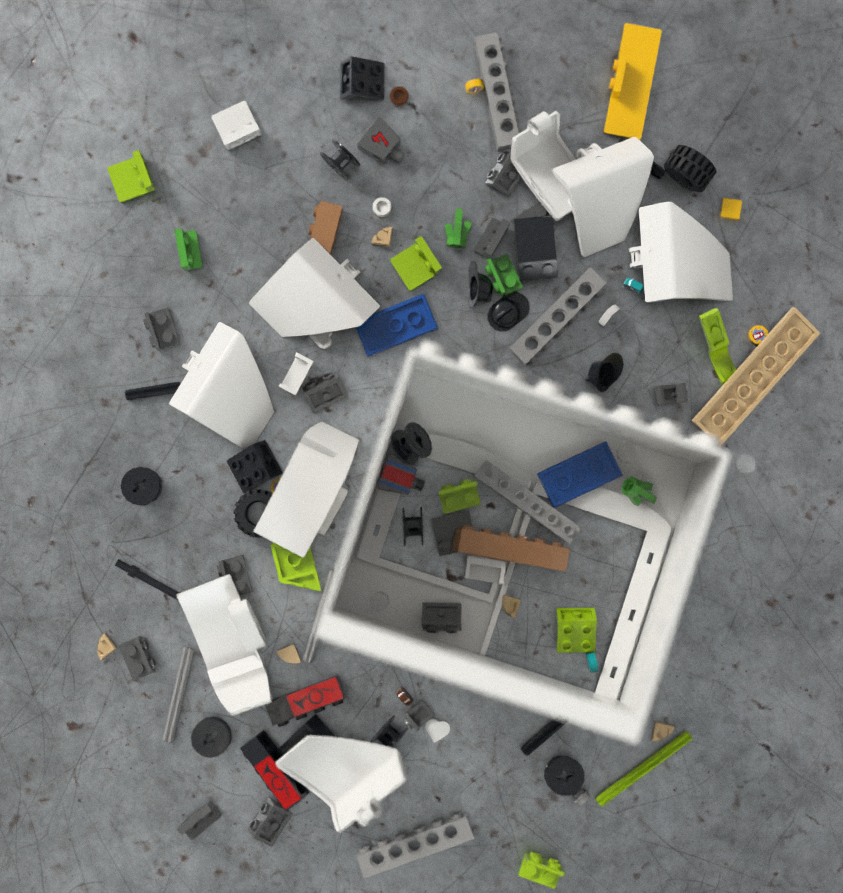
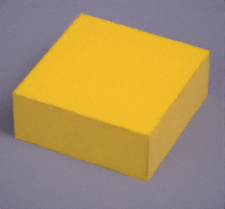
M723 198L719 218L738 221L740 219L742 201Z

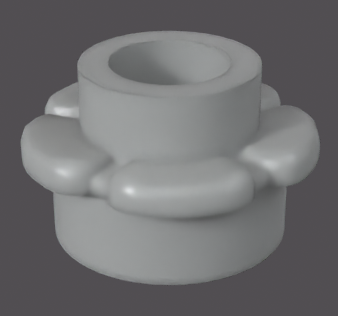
M580 789L573 796L575 798L573 803H577L579 807L582 806L591 797L587 793L588 790L583 791Z

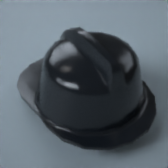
M472 261L469 266L470 307H474L476 303L490 302L493 291L491 280L488 276L478 272L475 261Z
M514 292L495 302L487 314L490 326L497 331H508L521 322L530 310L527 297L521 293Z
M612 353L603 361L593 362L589 367L585 380L596 386L598 391L605 392L621 376L624 366L622 356L618 353Z

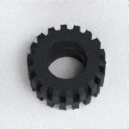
M677 145L664 164V169L672 179L683 187L695 192H703L717 172L715 166L707 157L697 150L684 145Z
M254 489L245 492L244 495L239 497L233 514H235L234 521L237 523V527L244 534L250 537H263L253 532L256 525L249 520L248 509L256 502H262L267 505L273 495L271 492Z

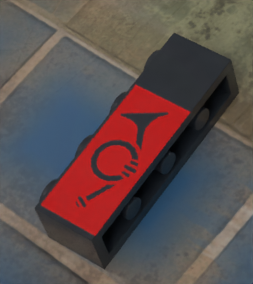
M339 675L273 699L272 702L265 704L272 726L278 725V727L289 724L288 720L295 717L296 720L307 717L308 712L314 711V713L325 710V706L332 704L334 707L344 703L343 699L346 698V694Z
M265 730L240 747L244 757L249 760L255 772L260 775L266 787L273 793L279 805L285 811L302 801L310 793L304 785L277 768L276 762L283 755Z

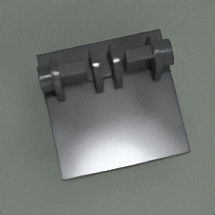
M469 510L431 518L439 556L457 553L452 551L456 528H463V525L472 526Z

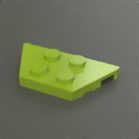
M274 542L271 544L280 583L321 591L311 545L303 558Z

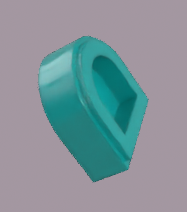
M626 278L623 283L624 287L639 295L643 289L642 283L631 278Z
M586 653L590 672H598L595 653Z

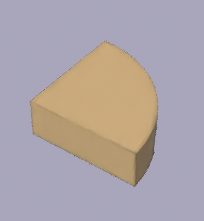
M393 227L384 228L376 233L371 245L390 247Z
M503 595L502 607L504 612L508 616L516 618L521 600Z
M106 633L101 636L98 642L97 654L100 660L117 649Z
M295 644L276 651L278 656L285 662H302Z
M655 721L651 741H661L673 732L674 725Z

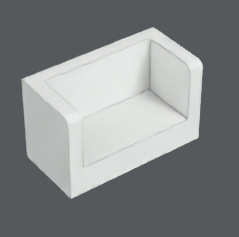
M296 353V358L279 387L298 397L315 363L305 356Z
M468 555L464 578L503 584L507 561Z

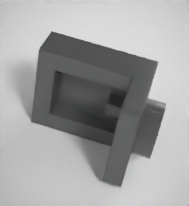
M685 383L655 386L658 405L679 404L688 401Z
M422 699L405 713L406 719L404 722L411 730L414 728L418 731L435 714Z

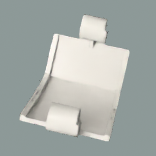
M557 111L550 115L542 112L530 119L527 129L512 138L510 157L518 173L539 202L556 221H559L569 213H573L568 191L555 177L553 169L576 159L559 135L560 114Z

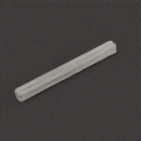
M335 570L329 571L305 650L303 661L307 663L313 662L320 638L316 637L315 633L336 573Z
M185 647L182 652L163 735V741L168 743L174 741L194 653L192 648Z

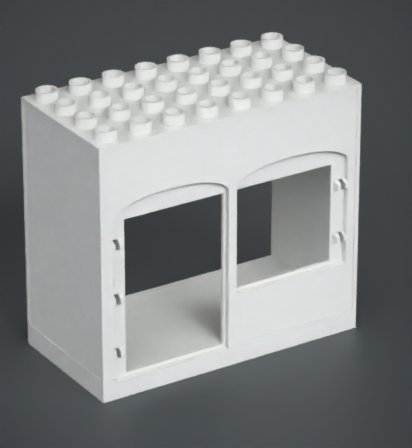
M422 342L420 350L410 348L315 636L637 743L730 453L719 450L722 443L721 439L707 434L698 433L697 436H691L690 439L680 437L682 427L671 422L658 420V423L646 426L640 424L643 416L640 412L624 407H619L613 413L601 411L603 401L589 395L580 394L579 398H575V401L561 398L564 388L553 383L540 381L536 388L522 385L525 375L506 368H501L498 376L483 372L485 362L471 356L461 355L459 363L444 359L446 349L435 344ZM415 422L426 430L432 442V452L427 457L428 459L476 474L487 460L536 496L540 495L546 498L548 496L537 473L605 441L607 442L623 476L565 504L647 532L595 692L485 656L502 606V597L506 593L516 562L507 561L503 584L492 583L490 592L487 594L379 558L400 497V493L377 489L389 455L392 454L397 457L391 442L392 434L396 430L404 431L408 423ZM641 467L645 470L647 474L646 482L653 484L652 491H646L657 497L655 504L641 498L642 503L636 506L627 496L622 494L621 487L627 479V472L631 468ZM518 507L509 531L511 534L510 538H517V535L524 536L530 520V516ZM376 524L381 526L378 536L373 535ZM649 553H654L650 564L646 563ZM422 603H461L462 631H457V633H446V631L428 633L422 628ZM631 609L635 610L632 621L628 620ZM613 666L617 667L614 673V678H611L610 674Z

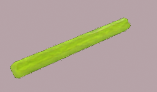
M687 731L683 732L595 798L597 803L603 807L692 741L693 738Z

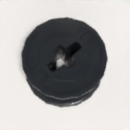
M332 139V143L337 149L330 157L323 152H320V155L335 172L348 180V176L343 170L350 162L360 167V163L342 144ZM339 152L340 155L334 160L332 157ZM347 159L348 162L341 167L340 164Z
M415 422L408 423L404 431L396 430L392 434L393 450L397 457L407 465H414L418 462L419 457L427 458L432 452V442L428 433L421 425Z
M132 468L122 478V494L132 504L143 506L152 504L161 494V478L155 471L149 468ZM147 480L148 482L144 485L145 489H140L136 492L140 487L138 486L139 482L144 483Z
M420 507V517H405V509L403 508L404 546H406V536H421V544L423 545L422 507Z
M393 715L369 743H373L378 739L384 746L393 748L407 732L408 727L399 733L390 725L395 718V715Z
M214 716L207 717L200 721L192 730V746L203 757H217L224 753L230 745L232 738L231 729L223 719ZM216 731L218 733V735L214 738L216 741L212 739L209 743H207L205 739L209 737L208 734L211 735L213 732Z
M559 755L547 763L544 770V778L546 784L554 793L561 796H570L582 788L585 773L577 760L569 756ZM563 771L567 774L572 773V775L566 776V780L562 777L557 778V776L563 775Z

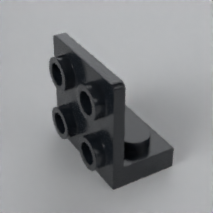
M353 56L341 61L340 99L348 100L359 96L383 100L384 62Z
M266 440L252 444L227 460V464L244 494L264 482L283 474Z

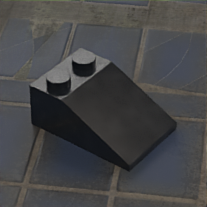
M552 215L514 219L519 281L558 278Z
M315 714L279 748V751L284 756L307 736H336Z

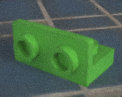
M182 228L175 229L181 268L184 271L202 268L203 264L196 230L184 232Z
M508 253L491 260L490 258L487 260L485 270L488 276H492L495 283L492 284L496 294L500 293L501 297H505L523 289Z

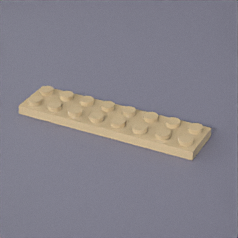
M792 307L693 418L692 422L704 434L721 439L722 445L820 335V332L795 307Z

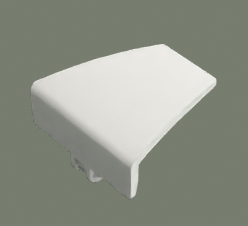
M636 137L604 149L593 143L586 149H578L576 160L553 169L555 177L568 191L580 251L583 257L625 241L643 198L654 159L652 152Z
M663 202L639 208L641 246L629 248L632 260L630 268H643L646 302L651 303L670 299L733 300L730 253L704 226L673 202Z
M314 238L310 239L296 251L249 301V304L281 337L319 334L358 327L380 307L355 280L361 273L359 269L356 270L349 263L350 260L348 258L340 265Z
M219 322L200 354L191 350V356L186 364L183 363L182 367L188 373L169 404L241 448L246 449L256 443L272 417L274 409L261 373L243 334Z
M307 736L276 762L277 768L311 790L330 806L336 831L340 833L356 820L362 826H367L374 817H379L382 814L380 801L407 779L402 756L397 749L353 739Z

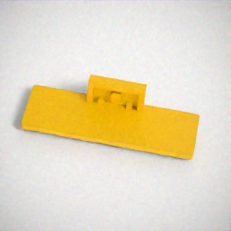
M625 23L618 60H614L612 71H615V76L611 78L609 89L612 91L604 127L605 134L629 139L632 137L641 139L662 33L660 29Z

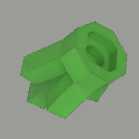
M460 208L456 209L454 232L451 224L447 223L444 226L447 236V247L466 248V239L472 223L469 220L465 221L461 231L463 210Z
M629 477L621 487L622 494L627 496L636 506L642 503L641 498L652 504H655L657 500L655 495L646 491H652V483Z

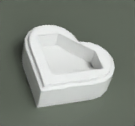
M616 304L612 305L603 314L599 324L605 327L617 315L620 308Z
M332 332L309 335L321 349H328L332 345L330 338Z
M431 718L425 724L426 731L434 743L450 732V725L447 721H438L435 718Z

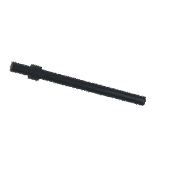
M120 559L117 560L115 566L127 572V575L130 577H136L178 600L177 594L180 592L141 572L140 568L135 565L131 566Z

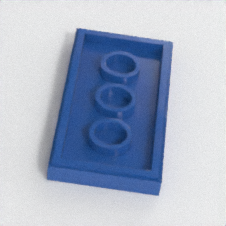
M421 294L373 313L361 326L356 327L367 357H370L438 330L425 294Z
M605 441L537 473V476L553 508H556L622 477L623 474Z

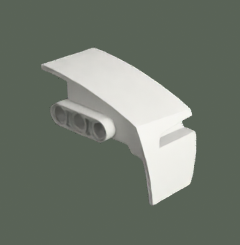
M324 422L311 427L297 445L253 532L304 558L316 534L325 535L347 495L348 490L341 486L349 471L359 440Z
M228 574L177 594V598L204 658L212 686L224 708L233 716L272 702L265 660L261 651L262 647L267 646L266 639L248 599L241 600L231 575Z

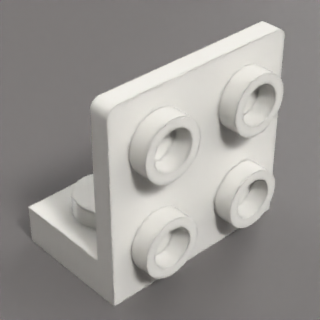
M242 101L212 115V120L227 151L262 135L246 101Z

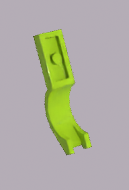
M715 308L700 315L699 319L709 346L711 363L723 386L736 371V368L729 355L728 344L730 343L720 312Z

